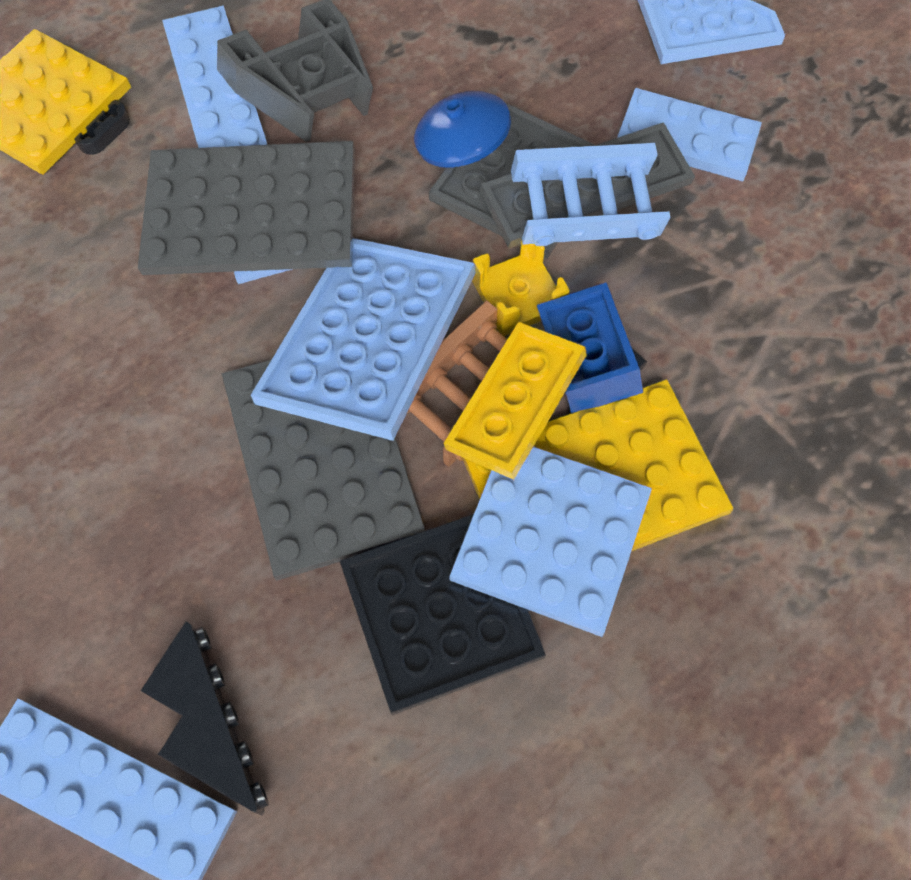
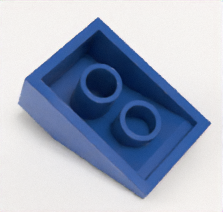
M607 282L537 305L545 332L586 348L587 355L565 391L571 414L643 393L640 368Z

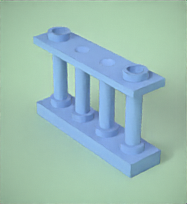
M655 143L516 150L511 168L513 182L528 183L533 220H527L522 243L547 246L554 242L633 237L648 240L661 236L671 218L669 211L652 212L645 178L657 157ZM628 176L631 178L638 213L618 214L611 177ZM577 179H597L603 215L583 217ZM543 180L562 181L568 218L548 219L542 186Z

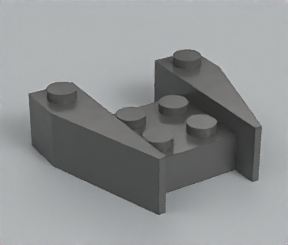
M321 0L301 8L299 39L268 52L262 50L247 30L217 40V71L232 90L305 142L311 140L315 112L349 98L363 116L368 115L373 91L371 80L348 21L331 0Z

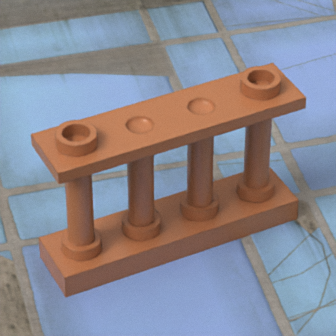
M488 301L484 302L442 341L407 412H411L444 442L452 428L421 402V396L430 388H437L464 411L471 398L446 377L447 372L455 364L458 366L464 365L482 381L490 368L472 354V349L480 341H488L500 352L507 341V338L496 330L497 308ZM445 447L443 448V462L448 467L457 459L459 461L464 460L463 457L447 451Z

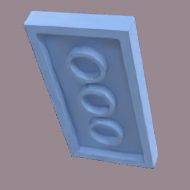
M635 88L618 137L664 122L690 167L744 181L762 122Z

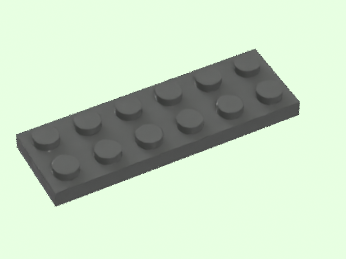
M664 122L594 145L655 143L657 157L649 174L645 175L650 198L690 185L695 178L694 173ZM512 174L481 183L479 192L508 248L520 245L527 220H533L528 183L513 182ZM628 176L611 177L617 210L636 204L631 178ZM577 179L583 217L603 215L597 179ZM543 180L542 186L548 219L568 218L562 181Z

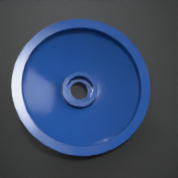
M484 91L455 93L435 103L423 115L415 130V146L419 155L432 165L447 168L465 166L483 159L502 144L511 127V115L506 103L494 94Z

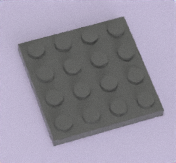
M507 103L506 105L511 115V127L502 144L491 154L479 161L465 166L446 168L429 191L430 201L500 236L502 235L479 192L481 183L511 174L516 150L594 146V144ZM558 242L544 246V258L548 259Z

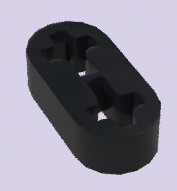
M113 100L108 105L109 110L106 113L102 111L86 126L87 132L84 135L80 132L74 138L77 146L83 153L88 155L100 153L128 127L130 118L124 104Z

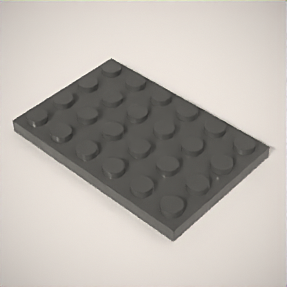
M353 141L151 150L138 260L139 271L142 275L352 267L355 147Z
M271 360L222 373L273 576L276 581L337 563L425 531L396 438L392 441L254 404L251 394Z

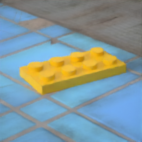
M518 322L444 442L446 450L514 480L587 355L585 346Z

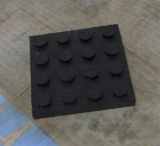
M474 514L339 561L391 715L398 714L546 657L528 609L450 581L451 571Z

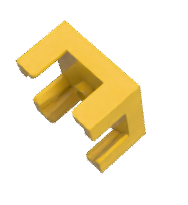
M521 241L519 256L490 267V255L488 253L473 259L476 274L472 282L483 303L488 301L497 308L496 325L499 333L503 336L511 334L518 322L528 326L540 322L538 304L569 295V288L564 279L559 277L557 285H555L544 266V246L523 244Z

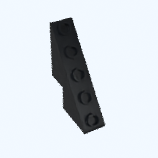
M185 622L140 690L182 715L158 755L250 811L263 815V808L269 805L268 798L260 781L254 783L248 768L254 765L251 751L245 740L239 743L234 729L235 726L240 725L236 710L231 701L225 703L220 688L226 686L224 677L217 663L211 665L206 652L212 649L209 636L203 626L195 629L190 623Z

